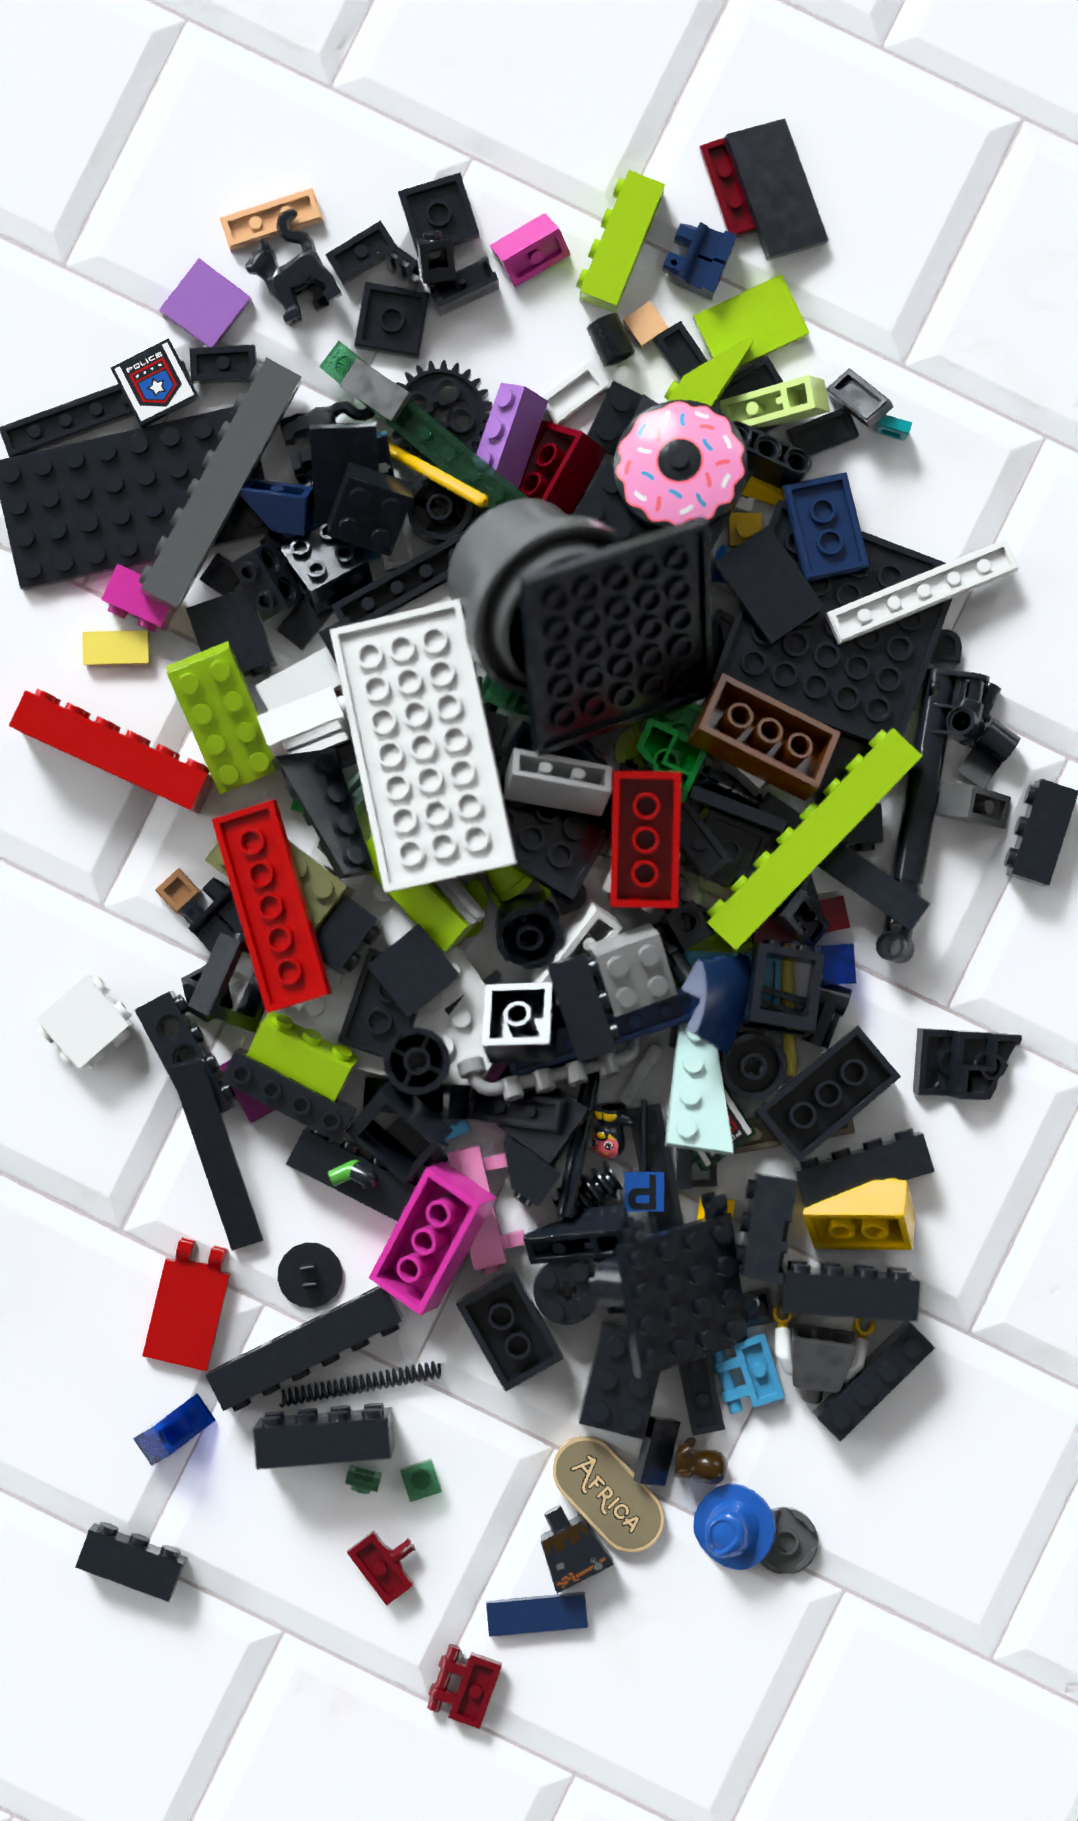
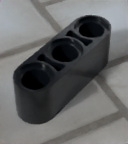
M732 421L743 438L747 452L748 469L753 471V477L779 489L783 485L801 482L812 467V460L805 451L745 423Z

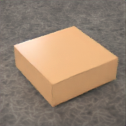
M651 301L623 319L624 325L640 348L652 342L653 338L668 329V326Z

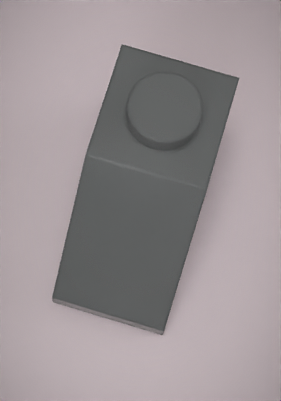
M941 782L935 814L957 821L1006 829L1011 796L975 785Z

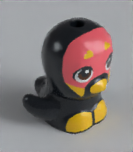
M617 1102L601 1103L594 1109L593 1117L597 1120V1124L593 1128L592 1148L600 1157L613 1159L620 1156L625 1149L626 1142L623 1126H634L636 1121L627 1115L625 1105Z

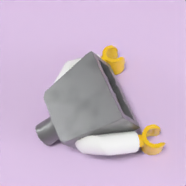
M777 1306L774 1308L773 1318L778 1323V1328H775V1354L784 1373L792 1376L793 1386L804 1389L802 1398L805 1402L810 1404L821 1403L823 1391L839 1392L843 1383L852 1380L863 1369L869 1344L866 1338L867 1335H870L875 1330V1323L872 1319L869 1320L868 1328L864 1332L859 1327L861 1318L853 1320V1331L792 1323L791 1328H788V1322L793 1314L789 1313L786 1320H780L776 1315Z

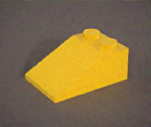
M894 1178L873 1180L804 1208L803 1215L814 1249L913 1250L916 1216L907 1180Z

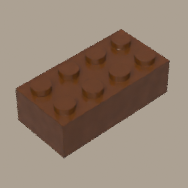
M722 673L710 687L687 743L806 801L819 788L841 732Z

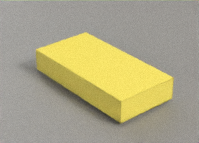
M148 630L82 632L84 666L150 664V632Z

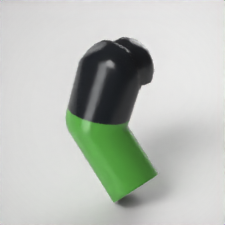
M358 1160L349 1161L328 1171L329 1178L334 1187L351 1179L362 1184L364 1189L371 1190L379 1182L376 1170L372 1166Z

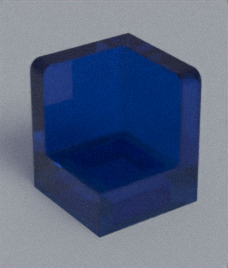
M854 943L817 946V953L825 954L822 973L824 985L857 983Z

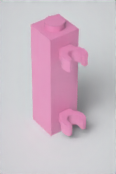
M480 1144L447 1152L449 1165L489 1193H491L486 1171L507 1167L505 1152L483 1157ZM494 1204L469 1249L474 1271L481 1269L482 1274L502 1270L501 1264L507 1262L504 1249L525 1245L523 1229L501 1235Z

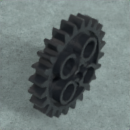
M446 360L442 361L440 369H435L432 361H429L427 371H423L419 365H416L417 375L415 377L408 372L404 373L408 382L406 385L396 382V384L413 395L396 422L387 421L388 427L398 428L391 434L392 439H403L398 447L404 450L410 448L409 453L414 456L419 454L421 456L420 459L425 462L433 459V464L436 468L439 467L440 460H445L448 468H451L452 458H457L461 464H464L463 454L467 452L475 457L473 445L479 446L481 441L480 435L484 433L486 427L484 423H487L490 415L485 412L492 409L493 405L490 401L482 400L489 395L488 389L478 390L482 384L480 377L470 381L471 369H467L463 374H460V366L457 362L452 370H448ZM451 386L457 390V393L452 399L446 400L439 396L441 389ZM422 400L427 404L425 411L419 414L411 412L410 405L414 401ZM462 401H466V402H467V404H466L465 406H463V407L460 406V407L454 408L455 406H457V405H458L460 402H462ZM436 409H441L443 413L445 412L446 418L440 421L438 417H435ZM461 415L470 418L471 423L465 429H458L453 425L455 418ZM426 421L419 428L413 427V425L417 422L420 423ZM434 429L441 433L440 439L435 443H428L423 439L428 430Z

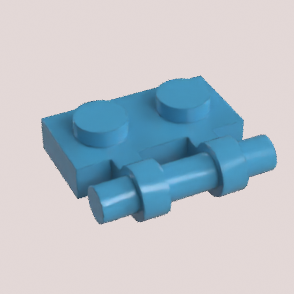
M764 1333L748 1337V1339L736 1343L734 1346L735 1356L727 1358L725 1350L712 1354L714 1360L712 1363L713 1371L719 1375L723 1388L720 1393L723 1402H727L731 1414L743 1410L740 1401L742 1397L749 1396L753 1408L785 1398ZM741 1368L745 1384L735 1385L731 1369Z

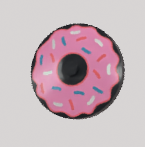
M672 400L645 410L627 426L618 442L614 456V476L623 502L639 520L659 530L702 516L709 521V525L716 523L735 506L743 492L747 479V452L740 432L734 423L721 411L698 401Z

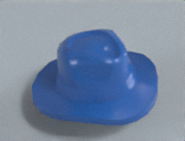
M729 1483L714 1488L699 1503L694 1514L693 1531L701 1547L717 1563L735 1570H746L757 1565L771 1550L775 1540L776 1523L774 1513L764 1498L744 1485Z

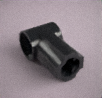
M822 979L816 1030L809 1037L801 1036V1040L828 1049L839 1018L843 1017L847 1009L852 989Z

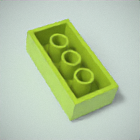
M229 641L167 666L166 674L219 795L277 772L271 762L275 756L266 742L257 718L260 713Z

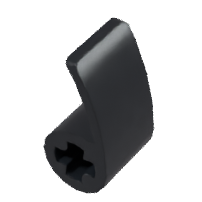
M994 719L976 742L975 749H971L958 768V772L977 786L986 788L1001 764L1007 760L1017 747L1021 738Z

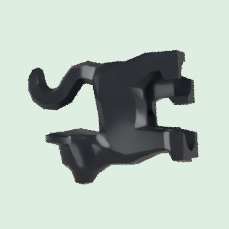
M288 209L280 214L277 218L276 228L278 234L287 242L300 244L302 252L288 263L279 267L275 252L263 238L260 240L261 246L251 254L250 259L245 263L246 271L263 279L270 295L283 306L285 310L283 320L286 326L288 325L289 327L302 321L301 309L296 297L307 290L312 292L314 296L312 304L317 311L330 306L329 300L342 296V292L333 275L322 264L316 251L314 240L307 232L290 228V222L298 215V212L294 209Z
M341 401L330 406L315 407L308 413H297L282 418L279 425L286 446L295 444L296 439L301 437L307 438L310 445L309 425L337 424V417L343 413L353 420L367 421L373 418L377 411L367 404L365 408L359 409L348 401ZM310 447L289 456L296 481L302 480L305 472L312 471Z

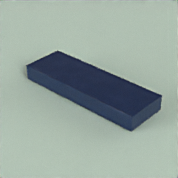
M585 1592L486 1601L489 1637L588 1628Z

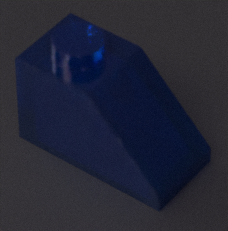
M196 1393L135 1436L133 1440L150 1465L153 1466L172 1455L216 1420L201 1397Z

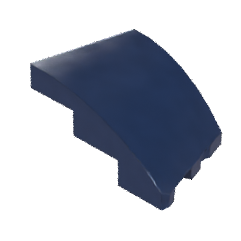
M738 953L736 957L730 958L722 955L716 956L714 959H698L682 987L683 991L700 1001L686 1030L728 1054L736 1037L747 1003L750 982L749 956Z

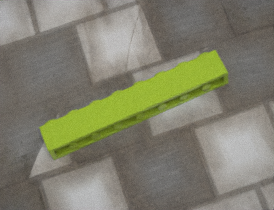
M894 728L887 733L882 729L868 743L872 749L864 758L858 754L845 767L849 773L841 782L835 778L822 791L826 797L818 806L812 802L799 815L803 821L796 829L793 830L789 826L776 839L780 845L773 853L770 854L766 850L753 863L756 870L750 877L747 878L742 875L729 888L733 894L724 903L719 899L706 912L710 916L706 922L735 950L748 939L922 757Z

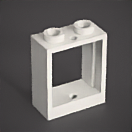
M333 687L257 716L266 742L275 757L329 749L352 740L344 696L337 697Z

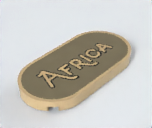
M592 1436L573 1437L558 1449L552 1468L553 1479L558 1490L612 1547L624 1552H639L647 1549L657 1541L664 1526V1512L660 1500L646 1484H639L633 1481L635 1472L605 1441Z

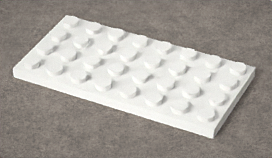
M460 599L331 629V638L384 892H394L517 864L475 661L466 641L465 615Z

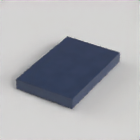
M847 472L782 486V494L801 573L807 582L869 569L868 557Z

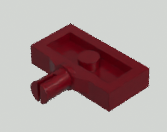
M373 1530L347 1550V1554L387 1606L414 1584L403 1569L401 1560L415 1551L416 1547L407 1538L392 1550L384 1544L375 1530Z

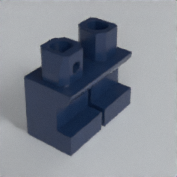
M699 222L698 227L680 223L673 242L689 248L686 257L669 251L662 271L676 278L677 286L712 301L735 245L737 234L724 231V233L708 228L702 222Z

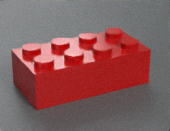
M613 770L610 907L678 908L681 771Z

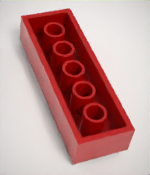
M37 688L35 693L27 690L24 691L8 725L9 727L200 814L214 784L206 765L191 758H188L186 763L179 760L180 754L160 744L157 745L156 749L149 747L150 740L130 730H127L126 735L119 733L121 727L102 717L97 716L96 720L92 721L89 719L91 713L69 702L66 703L64 708L60 706V699Z

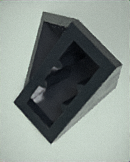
M810 873L784 900L771 917V920L800 944L814 947L831 925L824 917L813 877Z

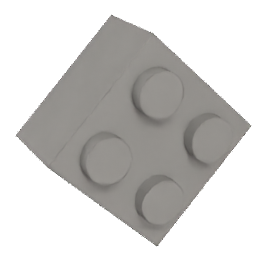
M650 923L587 945L590 957H594L600 977H597L600 989L605 990L610 1005L609 1010L614 1017L677 995L660 934Z

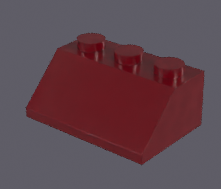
M542 420L517 494L502 491L495 506L516 499L534 498L548 501L559 507L568 516H572L607 451L584 432Z

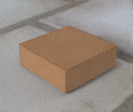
M181 868L174 871L155 889L176 914L181 913L180 910L189 901L195 900L202 893Z

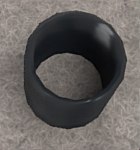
M617 313L600 317L587 326L586 331H588L604 367H610L623 362L635 353L634 346L631 344Z

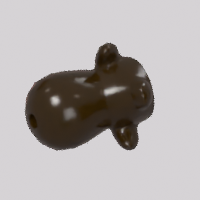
M694 1437L686 1439L683 1445L678 1444L674 1477H681L683 1479L692 1477L695 1481L716 1485L724 1480L728 1464L726 1457L721 1452L716 1450H695L696 1438Z

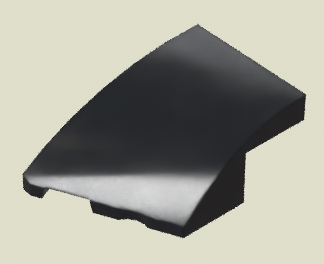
M917 1028L913 1093L917 1095L951 1096L958 1099L990 1100L997 1088L999 1078L1004 1075L1008 1067L1007 1061L1016 1045H1020L1022 1041V1035Z

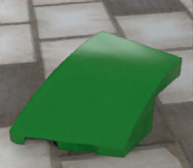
M690 703L649 718L636 746V749L654 771H681V803L683 804L707 755V752L687 743L702 708L695 703Z

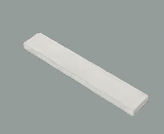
M1007 539L827 612L825 616L838 645L1017 572L1020 567Z

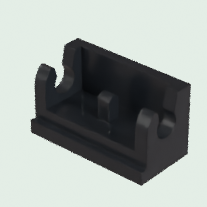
M485 256L480 261L456 271L457 280L426 285L439 315L443 316L498 290L499 279L495 271H492L488 257Z

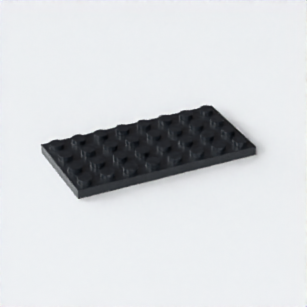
M233 407L1 459L0 502L20 589L25 591L115 570L117 564L130 567L156 561L158 555L154 554V551L162 536L168 538L174 527L170 525L171 519L178 507L184 509L190 499L185 496L193 479L200 480L205 471L201 467L203 460L210 449L214 452L216 451L221 440L217 439L222 425L225 421L231 423L236 414L232 410ZM260 459L251 478L266 480ZM240 496L213 547L262 537L271 530Z

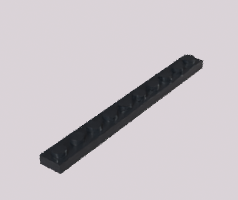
M660 1103L647 1105V1171L664 1172V1212H648L652 1234L684 1224L669 1146H665L666 1131ZM641 1106L629 1108L627 1111L628 1116L636 1121V1124L631 1126L639 1172H641ZM708 1355L679 1365L692 1436L725 1430L711 1356Z

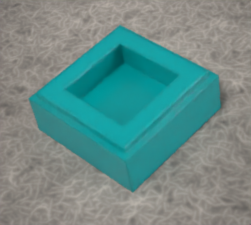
M885 414L876 422L874 431L875 433L903 441L909 435L913 422Z

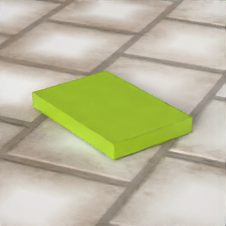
M782 274L694 315L692 318L711 358L716 357L747 337L753 340V347L740 368L810 334Z

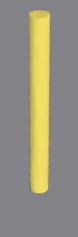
M783 943V947L793 948V943ZM782 960L781 991L795 994L794 962ZM782 999V1005L795 1008V1002ZM783 1033V1051L786 1055L788 1066L786 1075H797L796 1035Z

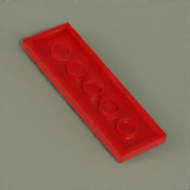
M272 799L211 819L266 1013L332 994L277 800Z

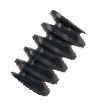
M602 1162L603 1173H600L594 1167L590 1169L591 1180L582 1174L574 1214L597 1207L596 1203L602 1206H609L608 1196L617 1202L620 1201L619 1190H623L608 1162ZM561 1188L556 1189L558 1199ZM551 1197L553 1203L555 1204V1206H556V1208H557L558 1199H557V1200H554V1199Z

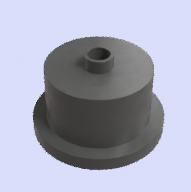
M534 498L516 499L503 503L477 519L464 533L453 552L447 581L451 601L460 599L465 615L467 645L474 660L481 669L501 687L515 693L528 695L519 576L625 542V540L612 528L598 520L582 516H568L556 505Z

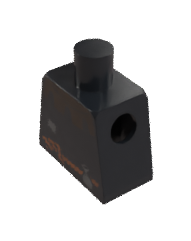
M561 1505L555 1506L543 1514L551 1530L543 1533L540 1536V1541L557 1594L614 1565L611 1553L582 1515L568 1520Z

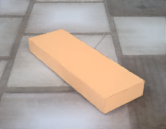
M313 187L220 217L230 251L260 243V240L263 238L269 240L280 236L276 228L277 218L288 209H294L298 212L297 217L289 224L292 230H299L324 222Z

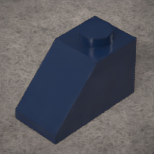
M249 478L241 488V497L271 531L280 532L286 537L296 538L304 536L311 527L313 520V487Z

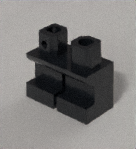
M215 877L202 889L214 901L206 910L194 899L189 901L180 910L185 920L190 924L188 929L197 936L210 953L220 932L231 937L235 933L219 915L236 932L243 933L231 887H228Z

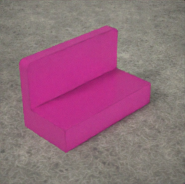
M546 213L541 214L490 245L492 252L501 261L508 279L514 287L571 255L560 228Z

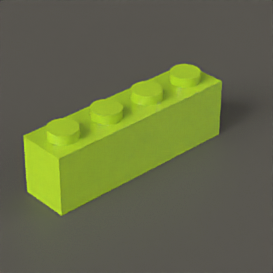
M628 170L625 180L618 179L612 196L617 198L613 210L607 208L600 225L605 230L601 240L594 239L588 255L593 260L589 270L582 269L576 287L580 289L579 300L612 313L617 312L664 195V183Z
M371 836L366 842V846L374 870L368 875L372 876L383 887L373 836ZM434 883L386 893L407 912L408 917L413 922L422 926L434 943L444 952L461 943L475 927V925H469Z

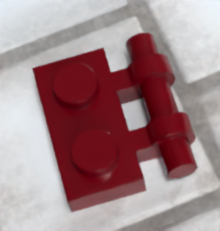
M449 1644L446 1654L440 1658L438 1664L440 1671L437 1680L430 1686L428 1692L430 1699L427 1709L439 1712L442 1702L452 1705L448 1718L480 1729L502 1668V1662L471 1652L467 1664L458 1660L461 1647ZM452 1674L462 1676L457 1692L448 1689Z

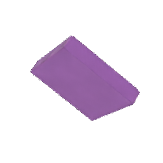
M198 258L159 310L206 347H216L251 302L252 298Z

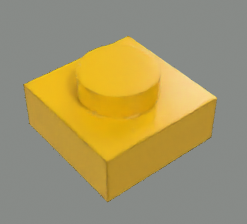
M731 513L728 519V547H737L762 530V513Z

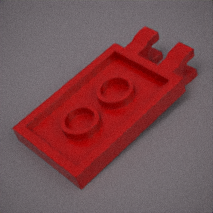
M182 1237L178 1241L175 1260L165 1259L142 1356L207 1371L231 1273L222 1271L227 1248L214 1245L210 1250L208 1264L192 1261L190 1259L195 1240Z

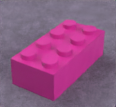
M445 1161L426 1167L368 1278L420 1316L438 1308L497 1197Z

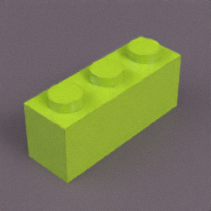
M275 1012L269 1013L262 1021L246 1054L334 1102L344 1089L359 1059L346 1046L333 1044L324 1039L319 1032L309 1028L305 1029L294 1023L289 1016Z

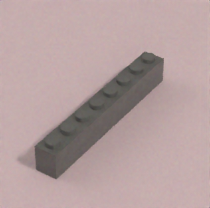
M267 357L262 366L259 364L255 365L248 379V382L252 383L247 394L242 392L239 394L232 409L236 412L231 423L225 421L217 436V439L221 440L215 452L211 449L208 451L201 465L205 469L200 480L194 478L185 496L190 499L184 509L178 507L171 519L170 525L174 527L168 538L162 536L154 551V554L158 555L153 567L147 565L139 578L138 583L142 584V595L176 613L178 612L241 496V488L251 478L301 385L302 376Z

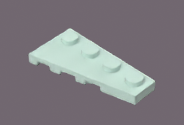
M689 1021L678 1024L665 1146L731 1156L734 1152L718 1049L686 1030Z

